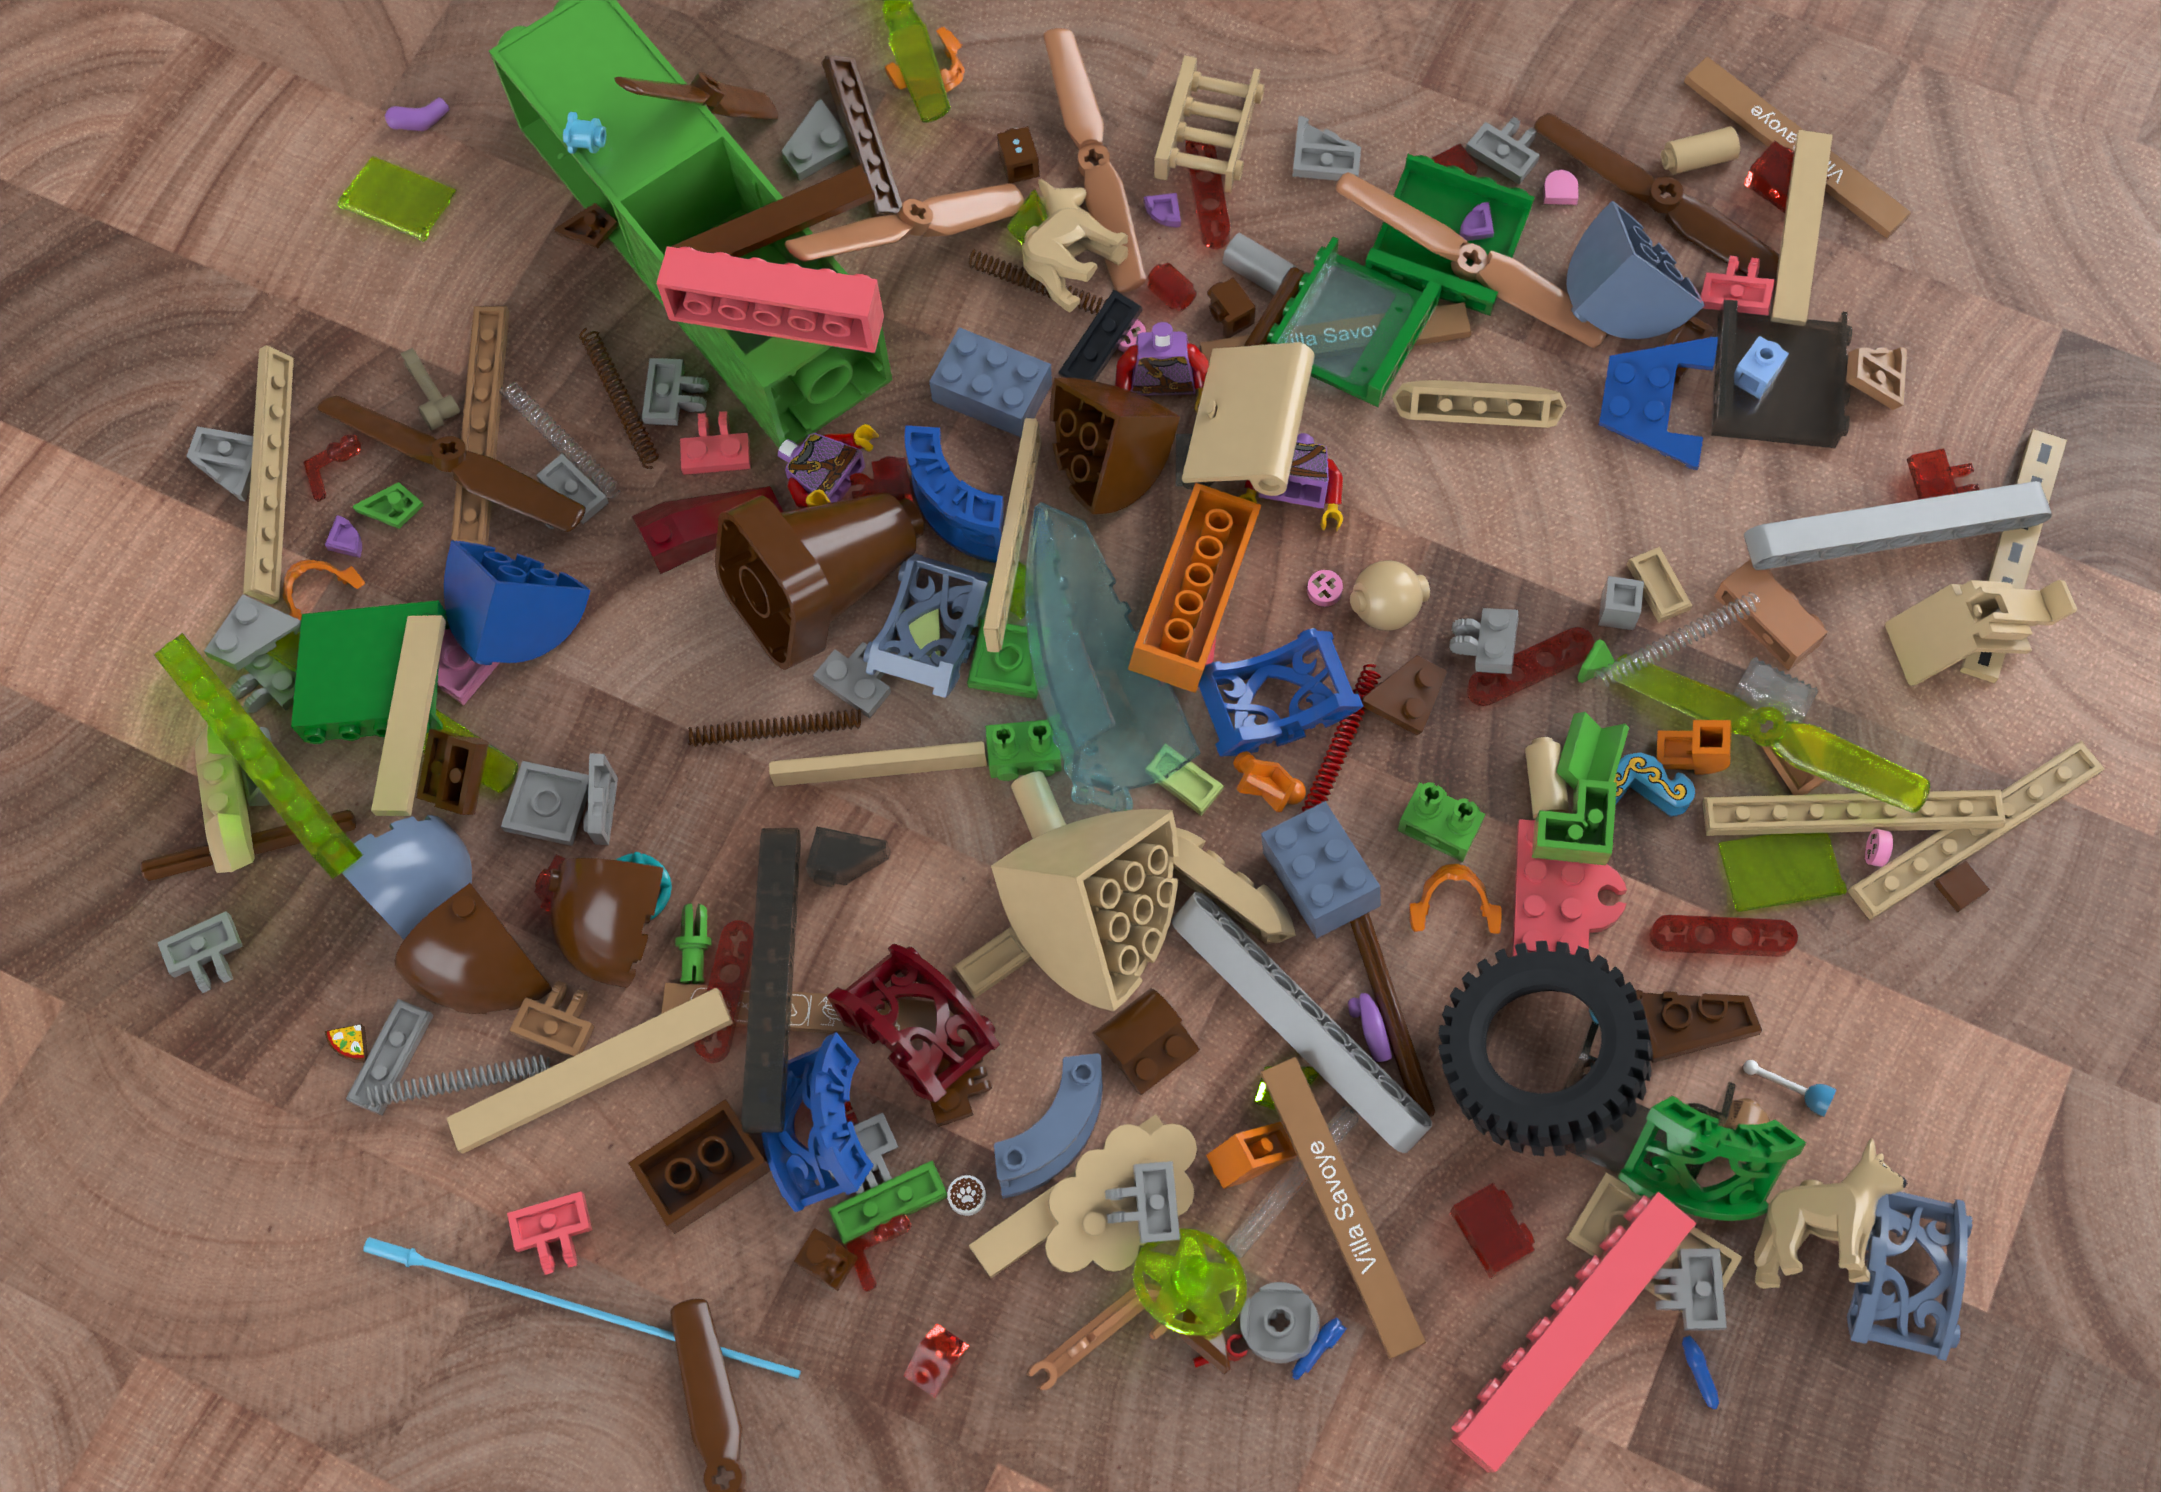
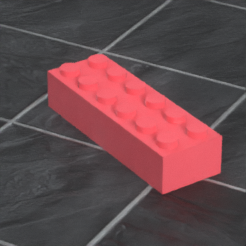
M667 246L656 283L667 316L671 321L875 353L884 319L878 281L864 274L847 275L836 273L826 268L815 270L802 268L794 263H785L783 265L766 262L755 257L745 259L732 257L723 252L713 254L700 252L690 247L674 248Z

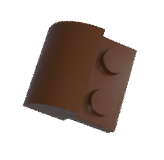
M429 729L416 798L435 804L434 807L460 815L475 814L489 742L481 738L466 737L441 729Z
M1151 988L1092 1033L1112 1062L1118 1065L1133 1088L1140 1095L1144 1094L1200 1051L1182 1025L1180 1016L1162 995Z

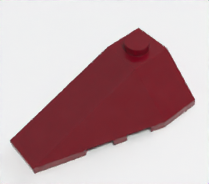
M766 486L666 501L632 516L660 574H663L716 549L718 518L722 512L760 495L768 498L780 513L784 511L771 487Z

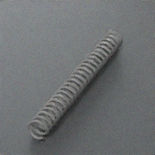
M540 1054L538 1069L536 1058L532 1056L531 1072L528 1058L525 1057L523 1072L521 1061L517 1059L516 1074L513 1061L510 1060L509 1075L505 1062L501 1063V1077L498 1064L495 1063V1076L493 1077L491 1067L487 1064L486 1080L483 1067L480 1065V1081H478L475 1068L472 1067L471 1069L472 1083L468 1070L465 1068V1084H463L460 1071H456L457 1086L453 1073L450 1071L449 1087L445 1074H441L442 1090L438 1076L434 1075L433 1090L430 1076L427 1075V1093L422 1077H419V1093L415 1079L412 1078V1096L407 1080L403 1081L404 1097L400 1082L397 1081V1098L395 1097L392 1083L388 1084L389 1100L384 1084L381 1085L382 1100L379 1098L377 1086L374 1085V1103L370 1095V1089L366 1087V1104L363 1103L362 1106L368 1109L369 1105L375 1108L377 1103L383 1106L385 1102L390 1105L392 1101L398 1103L400 1099L403 1102H406L407 1098L413 1101L415 1096L418 1099H421L423 1095L428 1098L430 1092L433 1096H436L438 1092L443 1095L445 1090L448 1093H451L453 1089L459 1092L460 1087L466 1091L468 1086L471 1089H474L475 1085L481 1088L483 1083L488 1087L490 1082L496 1085L499 1080L503 1084L505 1079L511 1082L513 1077L518 1081L520 1075L523 1079H526L528 1074L532 1077L535 1075V1072L538 1074L546 1070L543 1056ZM547 1057V1058H546V1061H547V1069H549V1068H550V1057Z

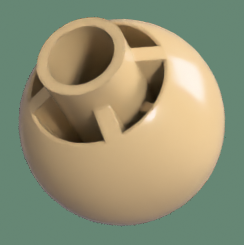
M1384 560L1369 565L1359 574L1355 581L1353 592L1350 595V603L1354 612L1369 626L1384 631L1397 630L1414 620L1421 609L1422 603L1429 600L1430 587L1424 575H1416L1407 565L1397 561Z

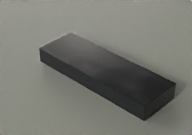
M1113 290L1059 370V376L1062 378L1096 381L1143 311L1142 306Z

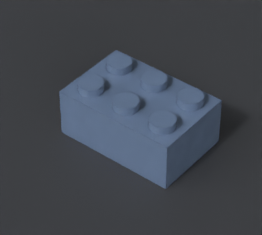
M959 327L929 381L932 401L1021 437L1025 418H1035L1052 386L1051 364Z
M1326 801L1261 833L1264 856L1316 939L1381 906L1379 883Z

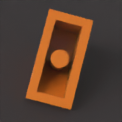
M1281 1122L1237 1133L1206 1155L1213 1168V1173L1223 1189L1248 1182L1297 1156Z

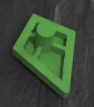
M398 482L353 505V508L360 514L400 529L424 504Z

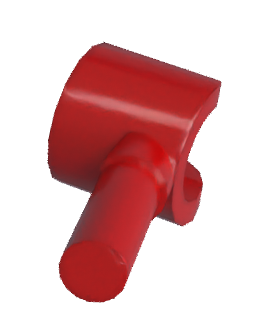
M1234 1334L1226 1340L1229 1360L1238 1361L1247 1354L1248 1350L1242 1353H1234L1230 1347L1231 1342L1242 1339L1243 1335ZM1202 1356L1193 1358L1196 1368L1209 1363Z

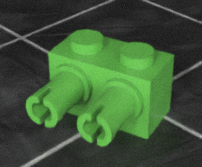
M1057 719L985 726L991 778L1010 781L1017 779L1019 775H1026L1037 771L1043 772L1045 777L1062 771Z
M1419 782L1400 819L1397 831L1463 862L1486 814L1481 812L1479 807L1474 802H1469L1468 799L1461 798L1457 801L1447 796V793L1439 785H1434L1435 783L1428 782L1422 784Z

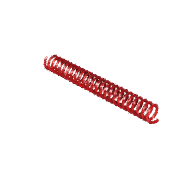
M1375 664L1364 665L1363 671L1360 672L1361 677L1358 678V683L1355 684L1356 689L1353 690L1354 694H1356V691L1360 693V699L1375 688L1373 685H1378L1376 679L1381 678L1380 674L1372 670H1366V667L1375 668ZM1362 707L1348 716L1351 719L1345 718L1339 721L1340 725L1336 728L1337 732L1334 733V738L1331 739L1332 744L1328 746L1330 750L1326 751L1327 756L1323 757L1324 762L1321 763V769L1318 770L1319 775L1315 776L1316 781L1312 783L1311 793L1307 795L1308 800L1304 801L1303 812H1305L1306 808L1311 809L1328 801V798L1324 795H1331L1327 789L1334 788L1330 783L1336 782L1333 777L1339 776L1337 771L1342 770L1338 764H1344L1341 758H1347L1344 752L1350 751L1347 746L1352 745L1350 740L1355 739L1353 735L1357 733L1355 728L1360 727L1358 722L1363 721L1361 716L1365 715L1364 710L1366 708Z

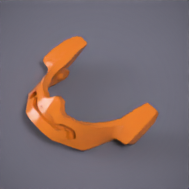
M940 27L936 30L946 48L944 50L946 56L952 61L950 69L942 68L939 70L936 79L925 81L908 76L894 62H891L885 66V70L896 89L902 90L907 87L921 97L929 98L944 95L962 82L965 69L957 56V51L962 45L951 31L945 27Z
M302 560L293 564L287 570L284 576L283 598L289 608V615L301 621V610L295 607L292 599V586L294 581L310 569L328 570L335 574L337 580L341 581L344 585L349 583L357 589L362 587L365 581L352 566L341 571L328 562Z
M1455 863L1441 866L1425 881L1421 901L1409 905L1412 930L1415 932L1423 931L1425 929L1426 915H1428V909L1430 908L1429 900L1437 886L1447 879L1466 880L1480 894L1481 915L1486 917L1490 933L1500 934L1501 906L1489 903L1484 883L1465 865Z

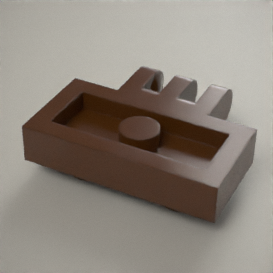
M944 1057L935 1073L936 1077L951 1065ZM981 1058L976 1064L983 1062V1058ZM986 1067L967 1070L945 1089L946 1094L937 1102L930 1101L938 1127L973 1116L968 1098L992 1089L990 1081H983L977 1084L974 1081L988 1075Z

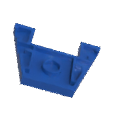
M1718 337L1611 355L1609 357L1599 425L1639 444L1640 442L1660 452L1659 454L1665 457L1667 455L1680 461L1690 469L1698 470L1703 437L1670 433L1667 431L1676 368L1685 367L1713 371Z

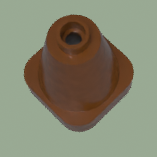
M887 492L782 513L779 512L768 498L760 495L719 515L715 570L720 586L732 607L769 658L779 668L786 670L823 652L826 648L830 623L896 570L904 561H907L908 558L914 555L916 551V538L924 534V522L918 508L910 499L902 498L897 500Z

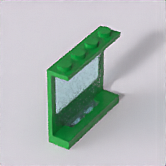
M1332 237L1327 247L1321 246L1314 259L1315 267L1311 273L1305 272L1299 283L1298 295L1295 299L1291 297L1286 303L1283 310L1284 318L1280 325L1275 323L1272 326L1267 342L1270 344L1304 343L1314 352L1311 377L1373 406L1379 407L1437 307L1442 285L1429 280L1424 291H1418L1337 254L1339 239Z

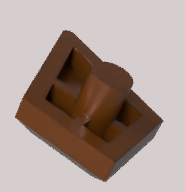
M594 203L556 227L554 231L563 237L599 248L619 226V223Z
M1188 1302L1184 1307L1179 1338L1221 1373L1226 1374L1231 1367L1226 1347L1223 1319Z

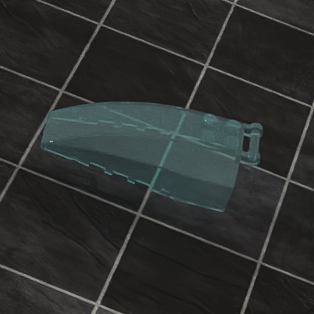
M1040 502L1034 507L1025 579L1027 636L1039 696L1053 732L1052 739L1059 748L1064 760V770L1073 783L1071 790L1072 800L1081 805L1094 804L1110 809L1112 813L1132 810L1133 800L1129 790L1166 780L1201 753L1171 685L1128 670L1140 630L1135 632L1128 618V615L1132 612L1129 604L1125 601L1120 603L1112 588L1117 582L1106 565L1105 559L1086 522ZM1094 787L1110 791V794L1095 790Z

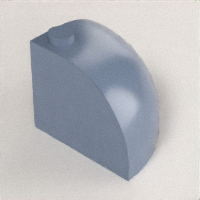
M1611 201L1589 225L1572 255L1566 281L1567 291L1573 306L1571 311L1581 322L1586 323L1589 321L1600 330L1620 338L1645 339L1668 333L1690 320L1705 305L1688 277L1683 279L1682 274L1674 266L1677 262L1659 242L1653 246L1649 236L1642 230L1644 227L1614 201Z
M427 815L425 820L417 821L412 816L390 823L391 831L377 838L370 833L331 861L403 940L431 911L467 884H472V864L464 842L445 820L433 815Z

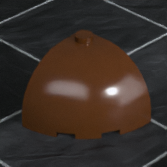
M1054 378L1050 400V422H1055L1057 443H1052L1059 470H1065L1072 484L1069 486L1070 492L1092 514L1113 513L1126 508L1144 495L1161 474L1173 445L1180 416L1147 397L1117 386L1078 378Z
M570 858L563 860L558 865V870H551L548 891H554L551 906V922L554 936L564 956L577 970L603 984L624 988L630 986L636 975V969H631L632 963L642 960L649 937L648 934H642L644 923H649L652 915L655 913L663 867L610 859Z
M471 883L467 884L424 917L404 939L395 956V969L414 990L431 1002L454 1009L457 1012L487 1014V1012L506 1009L511 1011L520 1008L525 997L537 1001L552 991V987Z

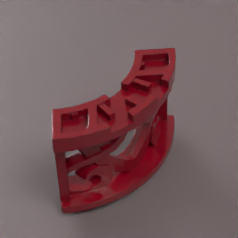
M893 943L888 947L890 954L846 990L837 987L826 997L844 1026L855 1030L872 1044L879 1040L892 1052L888 1059L901 1073L916 1096L937 1102L946 1094V1088L988 1052L998 1048L1000 1043L994 1035L996 1029L993 1023L984 1015L980 1016L966 997L941 972L921 958L914 948L910 946L905 948ZM902 972L904 977H896V975ZM891 980V986L886 987L885 984ZM921 997L933 1000L936 1010L935 1034L921 1027H908L898 1031L894 1027L899 1014V1005L896 998ZM885 1001L891 1011L886 1015H881L877 1010H885ZM949 1010L954 1014L949 1017ZM964 1029L971 1036L975 1045L960 1057L947 1045V1040L953 1046L963 1047L965 1040L960 1038L957 1032ZM914 1039L923 1040V1048L915 1050L910 1042ZM944 1057L951 1065L936 1077L935 1073Z

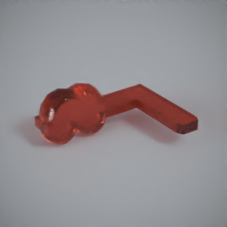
M355 434L342 436L339 443H329L326 450L304 461L313 498L316 501L320 502L326 498V491L319 469L333 461H347L361 452V443Z
M907 1214L893 1217L889 1222L874 1227L873 1230L846 1243L847 1250L858 1257L854 1267L862 1288L866 1292L875 1289L877 1283L864 1251L881 1242L890 1241L908 1232L912 1226Z

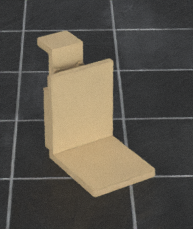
M1970 580L1963 585L1950 584L1887 621L1885 627L1908 684L1915 686L1975 652L2027 654L2032 651L2027 639L2028 636L2033 634L2030 626L2053 625L2075 613L2077 607L2064 580H2057L2041 590L2014 589L2012 584L2007 582Z

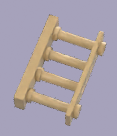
M1184 55L1155 155L1154 178L1167 180L1170 168L1176 169L1177 165L1226 175L1224 192L1231 193L1234 180L1240 181L1244 161H1240L1254 106L1255 103L1261 104L1265 85L1259 83L1260 70L1254 69L1250 85L1201 76V72L1196 71L1197 58ZM1199 89L1244 97L1246 100L1243 110L1194 101V97H1191L1192 91L1198 92ZM1191 114L1239 123L1236 136L1187 127V123H1184L1185 116L1191 117ZM1184 140L1230 148L1232 151L1228 162L1181 153L1180 149L1176 147L1178 142L1183 143Z

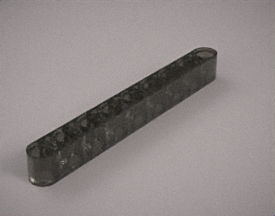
M762 828L742 1100V1129L744 1133H783L801 854L799 828Z

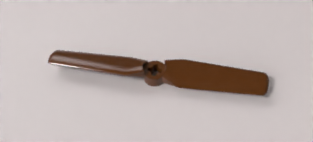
M698 72L690 85L627 77L614 78L620 87L633 94L701 106L706 104L711 113L727 117L778 119L777 109L765 93L719 83L703 72Z
M1551 113L1542 115L1535 122V131L1621 191L1645 203L1648 202L1654 211L1667 214L1665 220L1686 240L1727 264L1729 263L1730 256H1738V270L1748 275V265L1751 259L1759 258L1760 265L1757 278L1775 279L1776 282L1779 254L1708 203L1684 194V189L1678 180L1672 177L1653 178L1643 168ZM1666 192L1671 195L1667 196L1666 198H1662L1660 196V194L1663 195Z
M340 396L328 397L317 406L320 412L404 455L431 465L434 464L440 471L453 472V479L467 491L561 531H572L584 517L586 509L584 505L494 458L467 451L464 442L460 438L445 436L436 439L433 436Z
M704 1299L686 1300L671 1308L670 1313L692 1441L707 1465L704 1472V1485L708 1492H746L744 1489L746 1471L739 1462L742 1425L709 1303ZM724 1466L726 1471L734 1472V1479L729 1481V1488L725 1489L723 1484L716 1483V1477L721 1475V1468Z

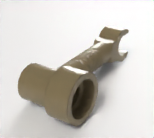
M411 348L401 353L404 365L416 379L429 400L418 406L428 428L432 431L444 425V420L460 413L458 405L451 395L443 398L426 372L415 350Z

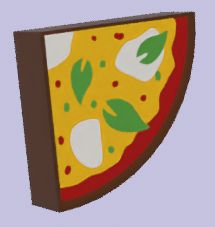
M362 1024L325 1031L328 1044L338 1055L355 1063H365L368 1051L366 1031Z

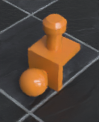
M1248 751L1241 752L1235 757L1234 767L1238 772L1244 773L1236 788L1239 793L1262 796L1276 812L1282 813L1286 803L1295 805L1305 798L1306 788L1304 783L1297 778H1292L1279 763L1256 760Z

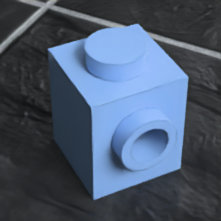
M1759 336L1738 364L1730 382L1760 399L1781 371L1789 353L1782 350L1777 343L1767 341Z

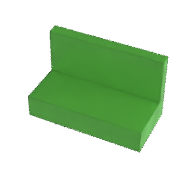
M1586 712L1574 714L1556 772L1574 790L1579 779L1614 782L1629 727L1626 724L1601 728Z

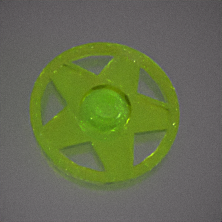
M1179 1228L1180 1242L1175 1256L1151 1251L1167 1241L1145 1243L1134 1264L1133 1281L1140 1302L1154 1319L1176 1332L1196 1336L1219 1332L1235 1321L1246 1301L1247 1280L1239 1260L1224 1243L1205 1232L1188 1228ZM1203 1244L1218 1252L1228 1264L1209 1262ZM1143 1271L1162 1285L1155 1303L1145 1287ZM1237 1287L1235 1305L1230 1313L1226 1315L1219 1294ZM1190 1309L1205 1324H1189L1173 1317Z

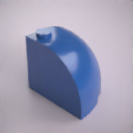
M451 540L444 574L446 616L455 640L469 654L471 659L478 664L492 665L493 662H524L550 652L561 644L579 623L585 611L591 590L564 572H560L558 576L552 571L543 569L545 563L517 554L516 560L505 554L495 552V547Z

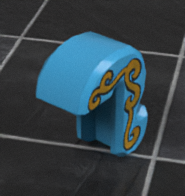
M1641 752L1628 754L1620 759L1614 782L1617 783L1615 805L1631 787L1669 816H1678L1686 812L1695 796L1694 784L1686 775L1678 772L1673 780H1669L1663 765L1654 756Z

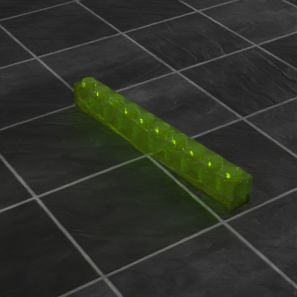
M183 633L153 654L307 851L332 879L363 856L357 846Z

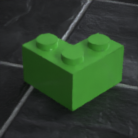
M1579 779L1574 790L1572 813L1539 810L1534 822L1532 858L1606 865L1613 849L1617 783Z

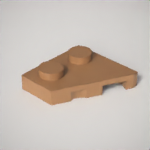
M1878 347L1874 350L1871 348H1857L1848 352L1846 382L1892 410L1904 406L1907 349L1904 347H1899L1895 350H1887V347Z

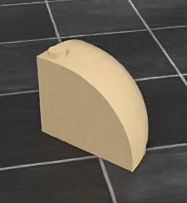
M1163 809L1127 810L1079 820L1046 832L1026 842L991 865L1004 910L1024 948L1053 981L1073 996L1088 1004L1115 1011L1142 983L1143 980L1140 978V975L1143 973L1148 962H1155L1164 943L1174 910L1178 879L1173 878V857L1179 856L1173 811Z

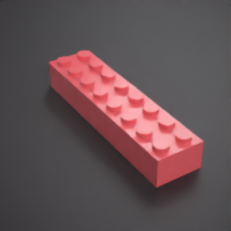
M1660 1192L1655 1193L1650 1198L1643 1195L1630 1206L1623 1215L1628 1220L1625 1226L1618 1225L1616 1229L1613 1228L1600 1243L1599 1247L1604 1250L1601 1256L1598 1258L1594 1255L1582 1265L1575 1274V1277L1580 1280L1574 1288L1570 1285L1567 1289L1564 1288L1550 1305L1555 1310L1550 1318L1546 1316L1543 1319L1540 1318L1525 1336L1530 1340L1526 1348L1519 1347L1515 1349L1501 1365V1368L1506 1372L1500 1380L1496 1378L1490 1379L1478 1393L1476 1398L1481 1403L1474 1412L1471 1409L1465 1410L1452 1425L1451 1429L1456 1434L1452 1437L1451 1441L1486 1472H1496L1696 1225L1695 1221Z

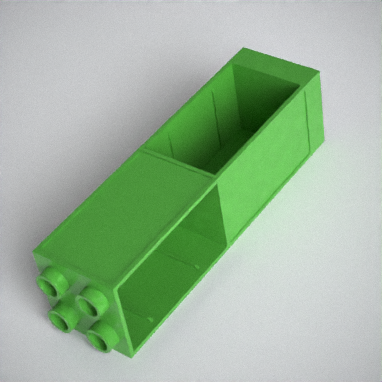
M559 0L552 12L528 27L517 26L508 30L501 37L498 45L489 50L520 130L584 209L596 203L618 221L619 226L608 237L609 240L663 306L664 304L656 283L667 246L671 247L783 198L705 105L701 106L633 94L615 82V77H627L687 84L617 0ZM569 112H576L577 119L591 121L593 118H598L601 121V125L605 126L606 142L604 147H600L597 153H591L589 149L578 147L575 154L568 153V146L563 142V131L567 125ZM809 227L739 257L745 259L755 257L766 262L783 265L785 263H794L802 268L815 270L826 268L836 273L847 274L833 256L811 261H801L786 249V241L813 234ZM677 322L778 448L787 439L799 444L810 434L817 432L893 380L883 327H881L876 351L872 353Z

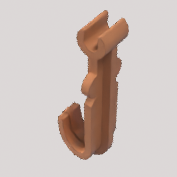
M1151 1283L1137 1285L1127 1291L1043 1360L1033 1363L1028 1368L1026 1375L1030 1377L1040 1369L1045 1370L1047 1378L1037 1386V1390H1048L1053 1387L1061 1375L1150 1304L1159 1305L1163 1313L1161 1320L1149 1332L1151 1339H1158L1171 1326L1175 1315L1174 1303L1170 1295L1162 1287Z

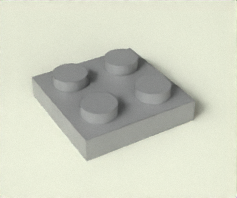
M522 761L501 828L505 832L573 846L588 799L589 775Z

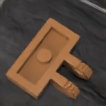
M558 980L554 984L545 1004L525 997L509 1031L513 1035L569 1057L576 1056L584 1051L595 1028L592 1023L578 1018L587 1001L588 992L582 989L577 990L566 1012H562L557 1009L566 995L568 985Z

